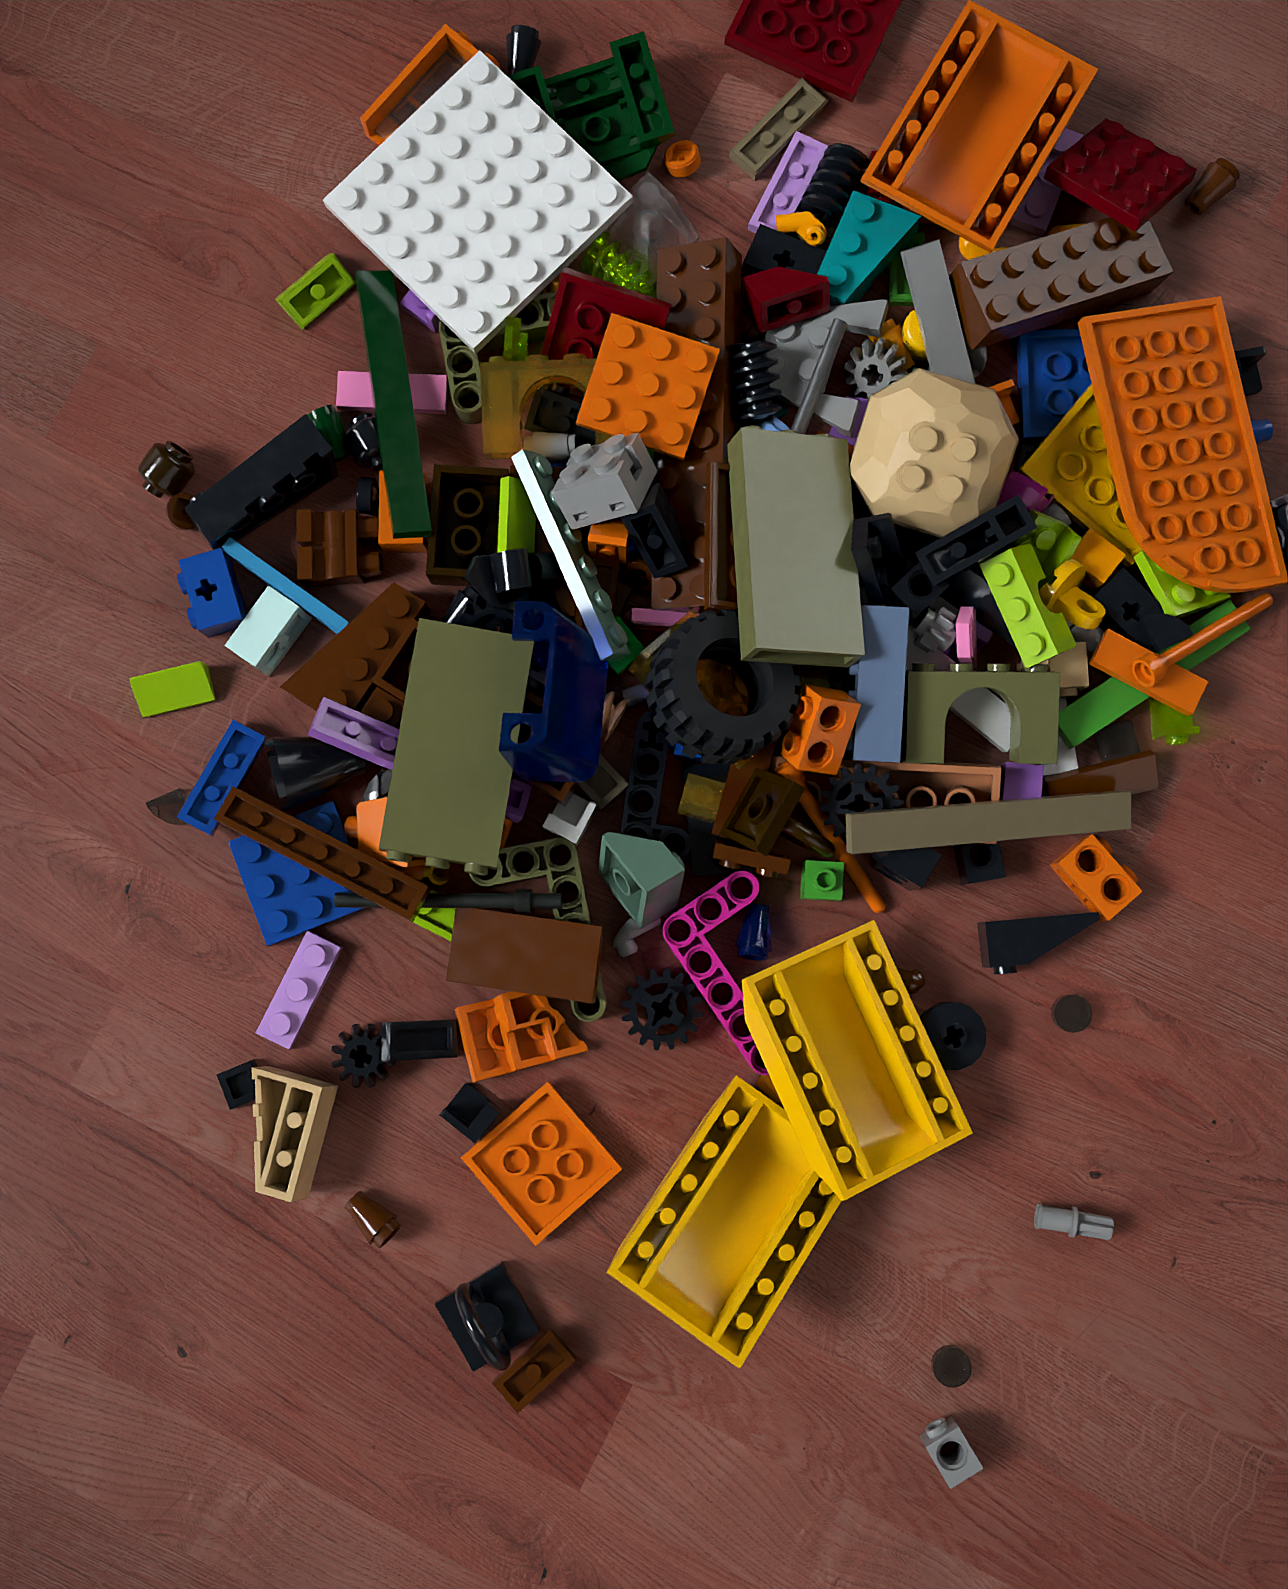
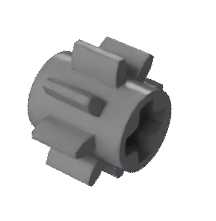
M943 606L940 608L936 607L934 611L927 607L918 615L912 625L911 631L918 635L913 644L926 653L930 651L933 653L936 648L944 652L956 638V627L952 622L957 616Z

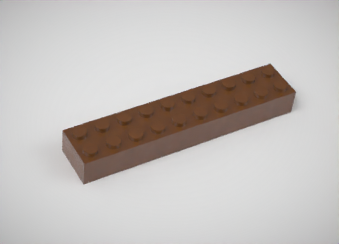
M726 237L658 249L657 299L672 304L664 331L718 348L720 352L684 461L654 451V465L657 472L653 485L661 483L677 513L689 565L686 568L654 579L652 576L651 610L697 614L705 612L706 465L710 461L729 463L727 444L740 430V421L737 422V417L740 416V408L736 407V402L740 400V393L734 392V387L740 384V379L733 377L732 372L739 369L741 364L732 362L731 356L740 352L741 349L730 347V345L741 343L742 254Z

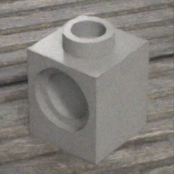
M952 1416L947 1419L938 1418L925 1427V1432L919 1436L950 1489L984 1469ZM949 1441L957 1442V1449L952 1455L943 1456L940 1454L943 1444Z

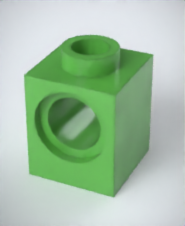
M812 860L802 862L800 900L842 901L844 862Z

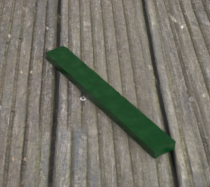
M391 270L356 271L355 279L393 539L431 537L430 515L393 272Z

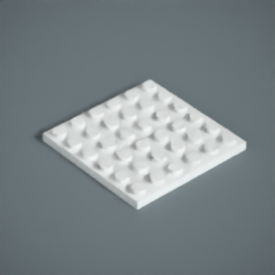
M479 50L323 199V202L385 266L476 354L633 203V196Z

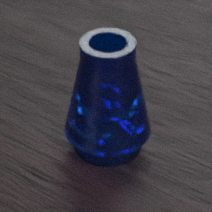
M756 903L748 904V911L735 945L739 948L738 957L755 961L768 960V953L773 951L770 925L771 907Z

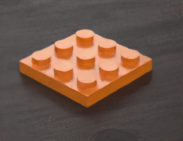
M611 313L576 425L611 437L617 434L628 436L639 433L647 449L684 461L720 349Z
M549 1081L461 1157L464 1163L535 1246L623 1169Z

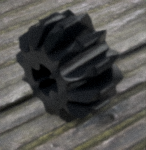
M369 1023L366 1026L364 1033L360 1024L352 1025V1036L345 1031L338 1035L345 1046L334 1045L331 1049L335 1054L342 1055V1059H337L331 1063L333 1068L344 1065L345 1070L340 1074L339 1079L345 1081L353 1074L352 1086L354 1088L360 1087L364 1078L368 1087L376 1086V1075L383 1080L389 1077L388 1071L382 1065L394 1066L396 1064V1061H382L381 1032L374 1037L376 1027L373 1023ZM364 1046H366V1052L372 1055V1060L364 1062L363 1065L361 1064L362 1058L356 1056V1051L364 1049Z

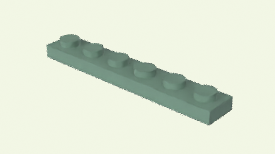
M521 450L511 458L601 660L619 661L630 654L626 645L627 635L614 618L611 611V599L598 582L596 565L585 553L581 544L582 534L579 528L571 530L551 493L555 486L551 476L553 472L552 467L542 454Z

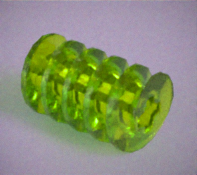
M606 231L600 234L587 249L581 263L582 270L595 278L654 298L657 294V281L650 286L648 285L652 273L648 270L639 276L637 273L642 263L637 260L628 265L627 263L632 253L627 250L618 255L617 253L622 243L616 240L608 245L607 243L612 233Z

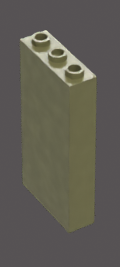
M759 426L741 427L727 444L728 462L730 465L729 478L741 661L850 667L865 656L858 569L851 551L854 515L847 439L833 438L830 434H798L795 430L770 431L763 430Z
M419 618L379 843V850L387 852L386 859L409 863L411 856L425 858L426 866L448 869L449 862L465 865L464 872L487 875L488 869L496 870L535 638Z

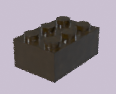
M434 464L430 509L432 532L431 537H428L426 576L431 584L467 586L469 584L472 586L465 578L472 558L478 555H491L498 552L500 480L503 477L510 476L509 469Z

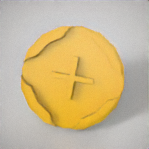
M1070 559L1062 563L1054 571L1053 575L1057 579L1053 584L1046 583L1039 590L1040 598L1050 612L1054 614L1062 612L1064 618L1073 625L1083 629H1096L1105 615V608L1099 601L1080 589L1086 576L1087 568L1076 560Z

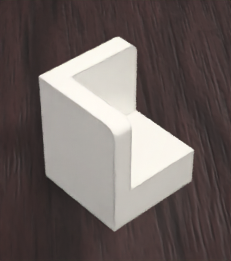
M573 794L566 806L558 803L553 813H549L543 828L578 846L598 805Z

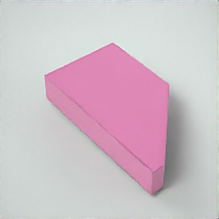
M974 606L960 607L956 620L957 658L959 663L973 664V671H976L978 669L976 609H974Z
M632 608L624 614V623L629 629L671 631L672 627L679 628L685 621L691 617L696 618L699 614Z

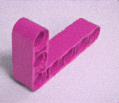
M738 871L672 914L664 922L662 935L749 1066L756 1073L769 1075L766 1067L757 1066L755 1063L754 1055L758 1049L751 1033L740 1036L733 1030L734 1019L744 1014L743 993L704 937V934L750 904L759 893L757 878L747 871ZM737 878L746 879L751 885V893L746 899L736 898L732 894L731 884ZM706 899H713L720 905L721 912L715 920H707L701 916L700 905ZM682 920L688 924L690 934L685 941L677 942L669 936L668 928L673 921ZM697 951L706 952L711 959L710 968L704 973H696L690 966V958ZM718 983H726L732 990V997L725 1004H717L711 997L712 988Z

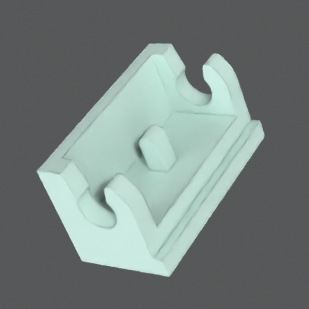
M267 586L224 646L270 677L312 617L294 602L270 586Z

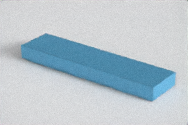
M231 537L222 546L223 551L230 558L294 602L336 634L349 624L347 620Z

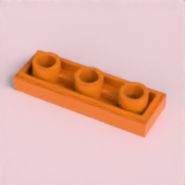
M1110 629L1104 631L1088 663L1089 665L1186 716L1194 713L1209 681L1174 663L1168 667L1163 680L1151 687H1145L1135 679L1132 672V663L1147 653L1154 654V652Z

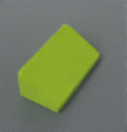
M329 253L275 298V300L303 330L356 284V281L334 253Z
M202 661L129 678L143 718L216 701L209 667Z

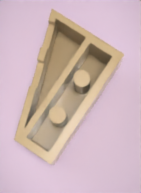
M271 1066L251 1067L252 1079H255L256 1104H253V1117H256L257 1141L254 1142L255 1192L288 1202L308 1198L338 1085Z

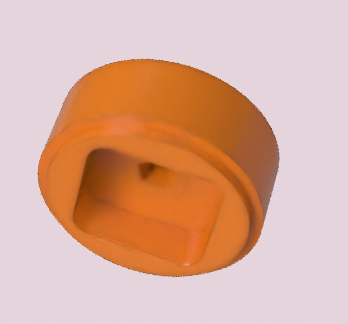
M682 140L668 147L664 154V162L669 174L674 177H686L693 174L700 167L701 155L694 142Z

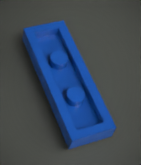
M232 720L177 818L213 837L220 823L214 820L216 814L232 787L234 786L240 790L264 748V738L267 737Z

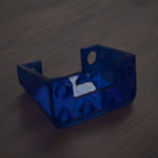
M516 601L512 639L513 641H534V660L540 669L547 672L542 714L503 713L499 752L523 781H586L595 774L599 763L608 661L600 659L593 638L586 630L547 603L540 601ZM519 724H528L532 728L530 739L525 743H514L511 740L513 728Z

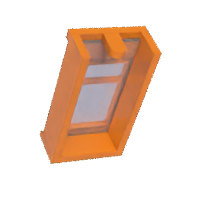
M444 24L360 117L365 135L380 146L479 51L474 47L470 38L462 31L458 30L455 32L447 24ZM485 52L484 55H486L499 69H501L497 60L492 55Z

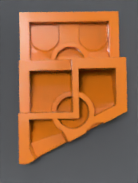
M510 991L490 1000L454 1009L473 1083L588 1051L587 1045L584 1041L579 1040L565 1024L566 1020L558 1010L553 1009L549 1005L546 996Z

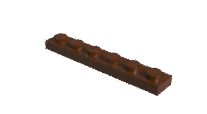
M234 786L214 818L218 823L412 923L431 891L429 886Z

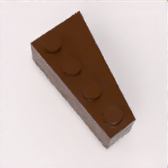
M395 582L392 583L283 683L280 688L316 712L323 697L361 712L376 688V685L371 680L412 618L416 621H419V618L426 619L431 610L425 601Z

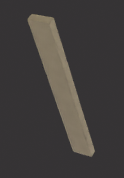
M1118 790L846 813V848L850 854L1131 829V791Z

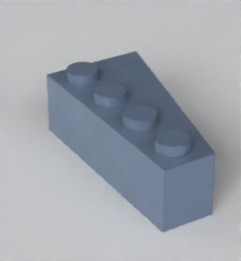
M862 605L865 656L849 667V675H855L854 690H848V695L859 702L861 707L845 751H849V757L853 760L900 763L909 607Z

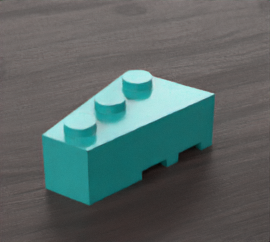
M853 190L817 275L826 276L829 279L830 306L857 303L870 289L875 279L885 268L889 267L891 261L911 242L918 232L921 215Z

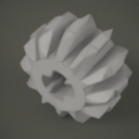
M883 337L879 338L875 346L870 339H866L862 343V349L858 347L852 349L850 352L852 360H848L844 368L851 373L846 378V384H857V388L854 391L855 396L861 395L864 391L867 393L866 398L869 401L870 395L908 374L905 369L901 368L907 361L906 356L895 357L894 355L899 348L898 344H893L890 349L885 348L886 342ZM872 365L878 366L877 370L881 373L880 376L874 374L875 370L871 367Z

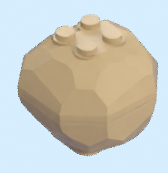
M918 368L870 395L849 463L850 477L871 516L890 513L894 524L942 538L996 507L1019 438L994 389Z

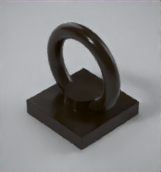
M756 768L719 832L729 840L764 856H768L779 835L824 858H831L836 852L835 846L829 840L790 817L805 788L795 781Z

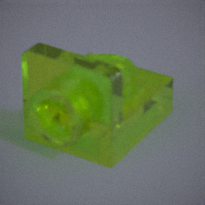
M1149 697L1152 740L1165 739L1166 745H1183L1189 743L1190 737L1200 734V726H1193L1192 715L1186 716Z

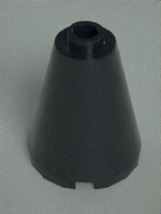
M314 737L264 738L266 747L273 746L274 748L273 751L267 752L276 793H278L279 799L286 798L285 801L279 802L281 811L290 810L367 772L366 765L372 764L371 761Z

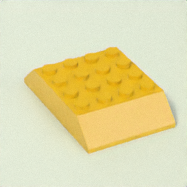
M875 920L742 979L744 1016L751 1036L809 1165L841 1201L849 1199L973 1134Z
M736 1075L706 1113L633 1224L606 1273L740 1369L841 1203V1200L809 1165L785 1109Z

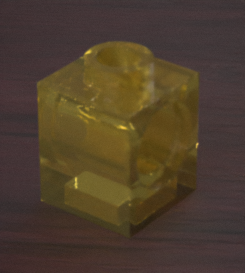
M689 773L677 814L714 823L726 783Z

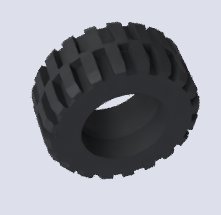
M721 609L717 614L713 610L705 611L696 618L691 617L685 621L660 646L659 651L653 656L649 664L652 670L646 675L645 686L647 689H652V692L646 696L649 709L655 708L657 715L652 719L657 728L664 727L669 734L665 739L672 746L679 743L684 747L682 753L690 758L695 757L697 754L702 755L701 761L704 763L715 764L721 760V763L724 765L734 764L740 759L746 760L754 756L779 738L783 731L788 729L794 720L793 713L799 707L800 697L795 695V693L801 689L800 676L794 675L793 671L798 667L797 664L741 661L738 616H736V611L730 609ZM698 660H717L730 666L738 673L748 692L749 706L746 716L739 717L722 713L704 698L696 677Z

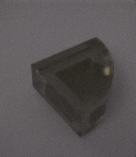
M179 788L145 802L150 812L160 820L171 825L189 826V824L177 818L187 800L184 789Z

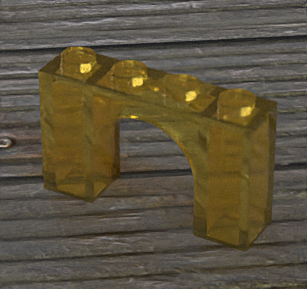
M580 353L564 355V360H549V357L546 355H530L526 357V361H512L511 357L494 356L489 358V362L480 363L483 454L486 459H512L513 455L524 450L523 412L529 398L540 388L554 383L569 384L586 393L597 358L586 359V355ZM595 431L596 445L604 443L611 436Z

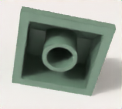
M612 832L602 835L598 875L640 929L677 907L685 872L684 864L677 853L670 852L661 841Z

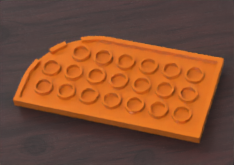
M1221 296L1082 317L1078 322V327L1119 505L1128 529L1144 553L1166 573L1188 585L1207 591L1238 593L1281 586L1288 583V575Z

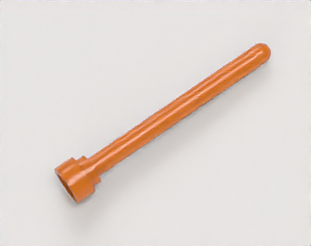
M1262 593L1162 654L1147 653L1132 663V672L1135 679L1145 687H1151L1163 680L1169 666L1271 606L1273 603L1272 595Z
M785 761L774 769L772 773L795 781L805 788L799 799L800 804L820 834L835 846V856L839 862H844L845 871L872 911L882 913L886 908L884 900L853 854L847 852L846 844L841 836L836 838L833 836L835 830L833 824L824 825L823 822L828 817L824 811L820 810V805L804 783L806 779L803 774L804 770H798L790 762Z

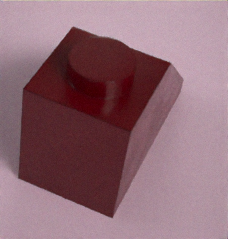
M777 266L743 277L745 308L761 333L830 311L829 279L826 276Z

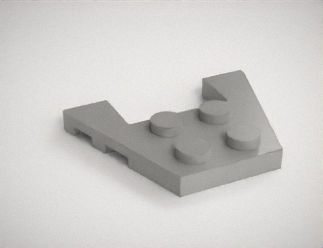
M881 299L830 306L829 312L767 331L764 341L777 344L776 349L767 353L768 357L777 358L779 361L778 364L769 368V372L780 374V379L770 384V387L781 389L782 394L775 398L791 407L795 405L799 408L833 320L837 318L845 321L848 324L846 332L880 337L889 308L888 300ZM830 368L811 418L822 424L826 422L837 428L840 434L851 437L859 411V401L824 394L831 372Z

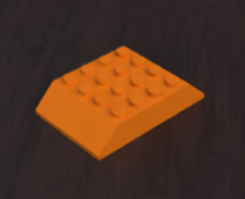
M968 0L863 174L860 182L991 253L1002 239L1092 83L1098 68L981 5Z

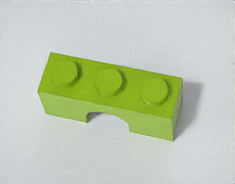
M1031 543L1010 548L979 564L1026 669L1077 647L1062 612L1057 614L1050 612L1040 598L1038 582L1046 578Z

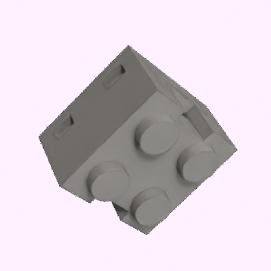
M639 433L628 436L617 434L607 439L604 443L594 446L583 444L574 449L566 464L567 467L560 472V478L557 480L551 493L571 530L638 512L656 475L657 469Z

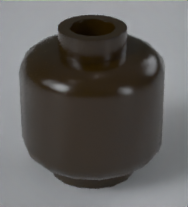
M167 441L165 444H153L138 467L140 476L145 480L142 486L159 498H162L164 494L174 496L181 493L195 472L194 466L191 463L192 455L172 441Z

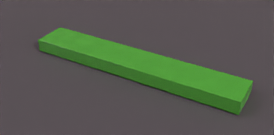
M1228 599L1188 627L1195 634L1234 611L1236 607ZM1244 621L1175 664L1189 671L1249 631L1250 627ZM1178 643L1158 652V654H1162L1163 652L1167 651L1168 649L1172 648ZM1111 677L1059 711L1058 733L1068 748L1072 749L1150 696Z

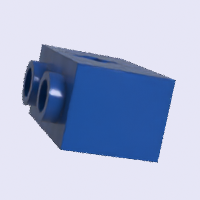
M222 548L178 560L181 573H177V579L183 594H188L191 607L187 608V614L193 629H198L208 638L236 630L246 617L247 612L232 559ZM210 588L217 590L212 593V600L205 598L210 596Z

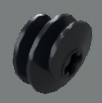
M942 1002L925 1010L920 1016V1020L944 1070H961L971 1066L982 1055L986 1045V1028L982 1018L971 1007L959 1002ZM947 1027L958 1032L953 1037L954 1044L943 1041V1038L948 1035Z

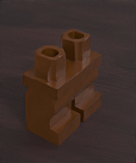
M296 509L297 542L302 546L297 547V580L306 588L350 583L362 584L365 583V577L383 574L382 554L379 551L364 552V541L378 540V517L361 516L356 509L313 512L311 509Z

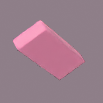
M338 371L336 407L338 410L375 412L369 372ZM408 373L414 413L447 414V375Z

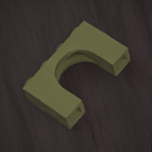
M912 663V670H906L900 761L904 763H944L945 721L948 710L953 702L963 693L971 689L986 687L996 692L1004 700L1010 713L1009 760L1019 764H1057L1060 672L1048 671V664H1036L1027 669L1024 668V671H1010V664L988 663L987 671H973V664L950 663V670H935V663Z

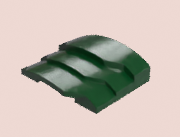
M644 31L609 42L612 58L544 79L541 67L538 65L507 75L618 182L647 171L658 145L675 135Z

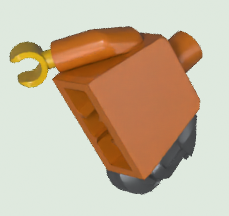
M382 769L369 782L363 795L364 802H359L357 805V816H349L344 823L346 836L348 838H358L359 851L415 880L422 881L423 877H429L430 881L436 885L445 884L449 878L435 875L434 869L436 867L424 866L426 863L425 858L411 856L409 863L386 859L387 852L379 850L392 770L388 769L384 772Z

